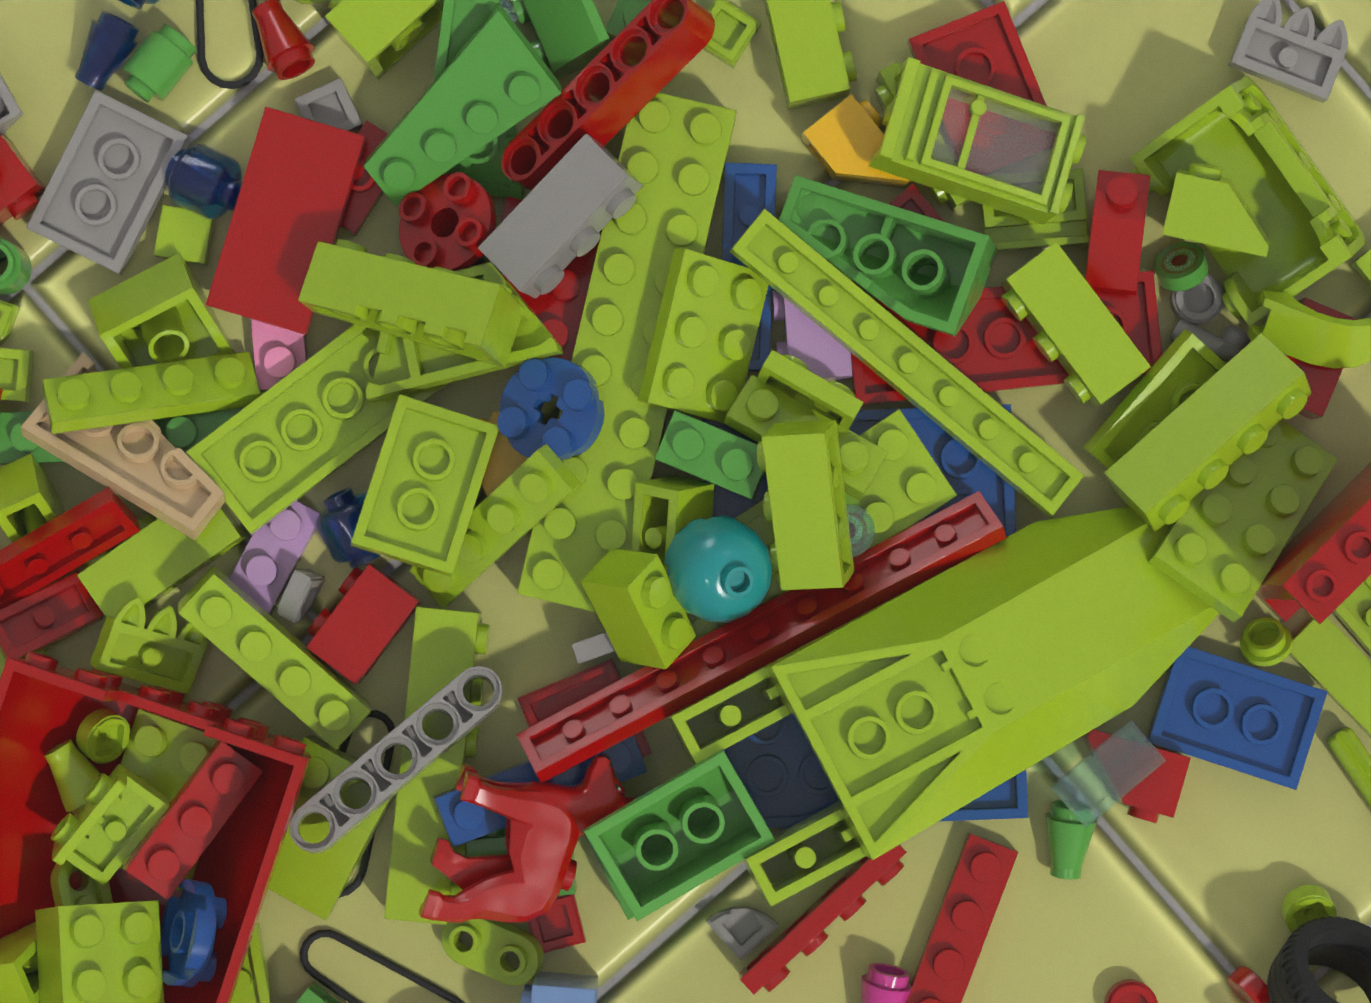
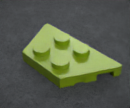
M492 262L465 268L455 272L463 276L495 282L512 289L511 296L524 308L506 367L503 368L381 332L376 348L379 357L372 383H367L366 397L368 400L375 402L399 396V394L403 395L522 365L529 359H545L563 354L562 347Z

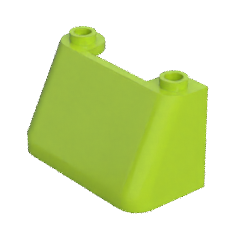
M1245 76L1227 86L1130 157V160L1135 165V168L1132 169L1134 174L1151 175L1149 194L1155 191L1161 196L1169 194L1171 197L1177 171L1180 169L1189 170L1190 163L1192 162L1223 168L1221 178L1232 180L1270 240L1267 257L1208 244L1204 245L1228 277L1224 281L1226 292L1222 294L1224 304L1235 318L1239 320L1244 318L1249 326L1270 312V309L1263 307L1259 300L1262 290L1290 293L1294 297L1350 259L1365 245L1364 235L1355 219L1268 97L1249 77Z

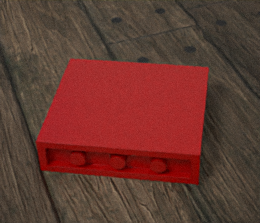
M1371 462L1283 548L1255 595L1282 622H1287L1302 607L1318 624H1321L1371 575Z

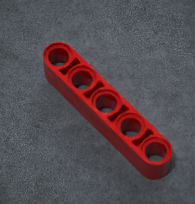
M652 0L562 90V93L555 97L508 144L501 158V167L504 174L510 180L532 191L586 133L605 146L709 43L715 30V20L712 14L693 0Z

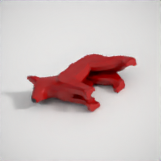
M606 753L595 755L586 769L583 780L577 785L569 786L548 781L541 783L540 781L503 782L492 780L477 774L473 766L462 764L455 784V790L461 792L459 799L506 817L505 846L507 854L466 857L454 851L448 840L438 837L431 855V865L463 890L456 895H443L439 891L429 889L419 910L420 917L454 923L471 919L510 923L526 922L547 913L559 895L560 890L569 891L573 884L577 870V861L571 858L578 838L586 835L583 829L637 799L626 796L623 786L615 775L610 757Z

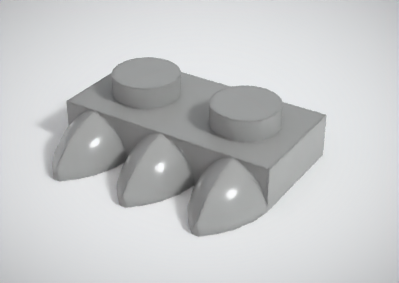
M1260 1L1246 18L1228 66L1324 103L1328 100L1347 50L1348 36L1344 22L1338 20L1331 23L1314 40L1315 21L1309 7L1294 13L1285 25L1281 27L1282 8L1280 1Z

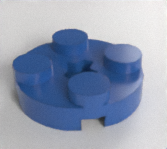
M554 357L529 359L520 366L519 370L515 372L504 388L500 401V414L497 419L498 428L501 434L507 437L511 446L527 458L545 444L552 449L560 460L569 459L574 455H581L593 445L604 421L603 401L599 400V392L594 385H597V383L587 370L565 359ZM552 397H558L556 406L563 410L559 420L550 418L546 425L543 421L544 414L541 412L542 406L545 402H550Z
M183 879L178 886L184 889L181 896H171L168 899L161 920L162 956H168L169 970L162 969V980L167 985L192 988L199 981L210 982L215 974L217 957L213 947L216 930L222 928L226 919L227 903L225 898L215 896L214 889L210 883Z

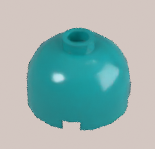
M718 515L719 517H711L706 520L699 518L688 523L675 535L666 552L664 565L668 567L667 575L670 579L673 596L684 610L705 621L729 623L747 616L763 601L771 585L773 569L769 549L751 527L730 516Z

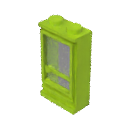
M908 57L900 65L894 76V80L899 81L897 92L893 101L887 106L882 124L886 125V130L881 147L871 156L869 167L1043 225L1056 216L1058 212L1063 213L1066 210L1073 190V184L1067 182L1072 164L1076 165L1079 162L1086 144L1087 137L1081 134L1085 116L1079 114L1075 116L921 64L920 60Z

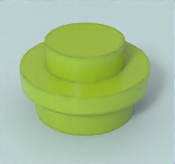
M1261 617L1251 621L1245 627L1240 639L1243 657L1251 664L1257 666H1272L1280 663L1288 657L1293 647L1292 636L1288 628L1277 619L1271 617Z

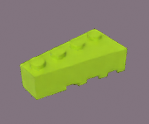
M338 239L336 245L318 241L298 299L300 303L312 312L503 368L506 367L524 310L511 296L512 289L495 282L463 276L446 268L437 266L429 268L416 265L414 261L393 253H386L385 257L367 253L368 249L364 246L348 240Z

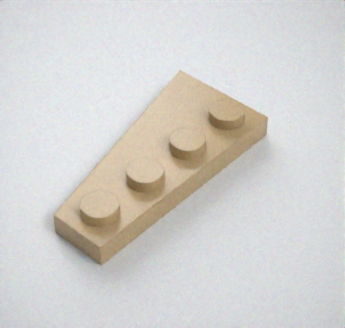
M83 352L63 376L99 371L96 369V364ZM43 399L21 426L22 437L105 487H110L113 492L194 541L225 503V492L181 448H175L161 434V428L153 420L52 434L45 400Z

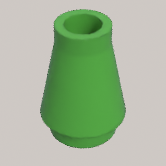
M1056 800L1052 802L1051 812L1045 814L1051 860L1050 875L1071 880L1081 878L1082 865L1097 823V819L1092 817V805L1074 800Z

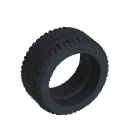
M1332 916L1307 921L1292 932L1271 964L1267 979L1270 1003H1339L1319 987L1310 972L1309 965L1326 966L1344 973L1360 986L1371 1003V927L1348 918Z

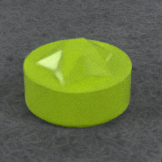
M102 708L95 710L85 717L76 734L77 747L83 755L92 761L100 764L109 763L118 758L127 747L130 739V726L126 719L110 709Z
M1303 885L1293 889L1286 895L1281 905L1283 919L1291 932L1315 918L1337 916L1336 907L1331 896L1324 888L1317 885Z

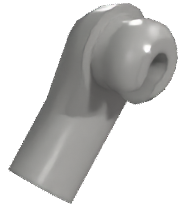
M1184 319L1177 323L1170 338V341L1174 342L1181 332L1186 329L1225 362H1229L1250 342L1248 334L1237 327H1226L1222 337L1219 338Z

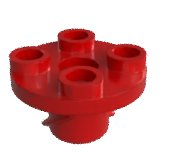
M461 172L439 176L419 191L411 192L404 196L399 205V215L401 217L399 239L406 257L420 266L429 268L437 266L452 271L469 268L484 256L478 247L496 227V209L491 195L482 185Z

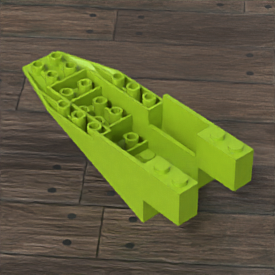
M1129 506L1033 522L991 547L668 716L690 761L697 764L719 750L728 748L790 714L795 715L839 799L838 802L774 835L775 842L743 860L763 900L771 907L863 857L871 860L876 859L1132 707L1220 614L1148 563L1171 524H1165L1155 533Z

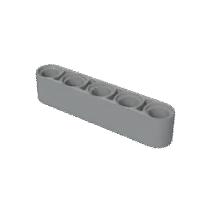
M483 666L470 667L458 675L297 809L289 824L290 835L294 843L304 851L313 854L323 853L332 848L496 710L502 697V683L498 675L490 668ZM480 678L491 684L494 695L487 704L476 706L470 704L465 699L463 689L469 681ZM435 712L445 713L453 722L452 732L448 737L441 740L429 738L422 729L425 718ZM393 746L405 747L412 755L411 766L402 774L389 773L382 766L383 754ZM352 780L364 781L371 788L370 800L365 806L358 809L349 808L341 801L342 788ZM311 814L323 815L329 821V833L319 843H308L300 835L301 822Z

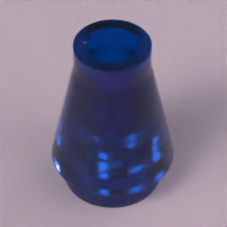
M102 10L98 20H91L80 66L75 78L94 89L103 91L108 80L139 44L135 41V38L140 29L128 21Z

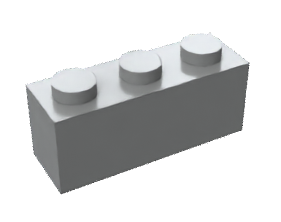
M586 133L486 238L478 249L519 291L536 299L540 294L544 295L552 291L564 277L563 270L576 256L581 257L593 249L600 239L599 232L612 218L617 219L631 209L637 199L635 194L643 185L600 142Z

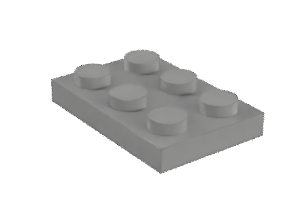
M95 90L26 228L122 276L191 138Z

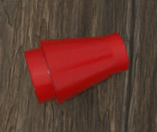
M268 0L258 5L252 11V15L257 23L267 69L275 72L278 79L287 80L295 78L308 71L314 65L315 59L312 55L314 46L284 10L280 0Z

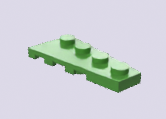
M499 4L475 36L471 37L460 49L456 58L444 72L435 78L412 109L404 114L366 158L363 167L394 206H397L404 196L411 192L419 191L562 93V85Z

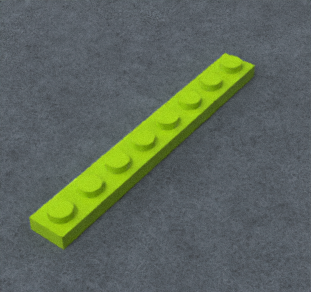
M766 209L761 211L729 252L1045 515L1053 516L1084 477V474Z

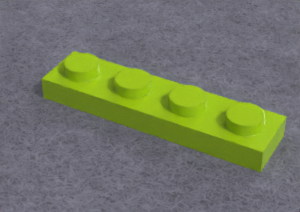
M249 351L43 379L42 385L52 434L246 407L260 396Z
M545 444L534 452L473 510L452 577L417 566H413L409 571L443 609L581 483L552 449Z

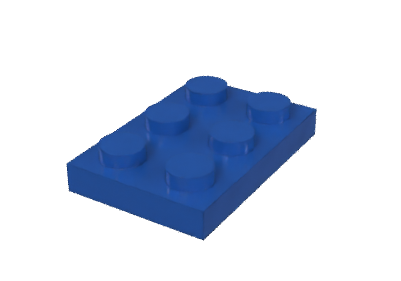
M1188 647L1168 668L1145 741L1297 790L1328 691Z

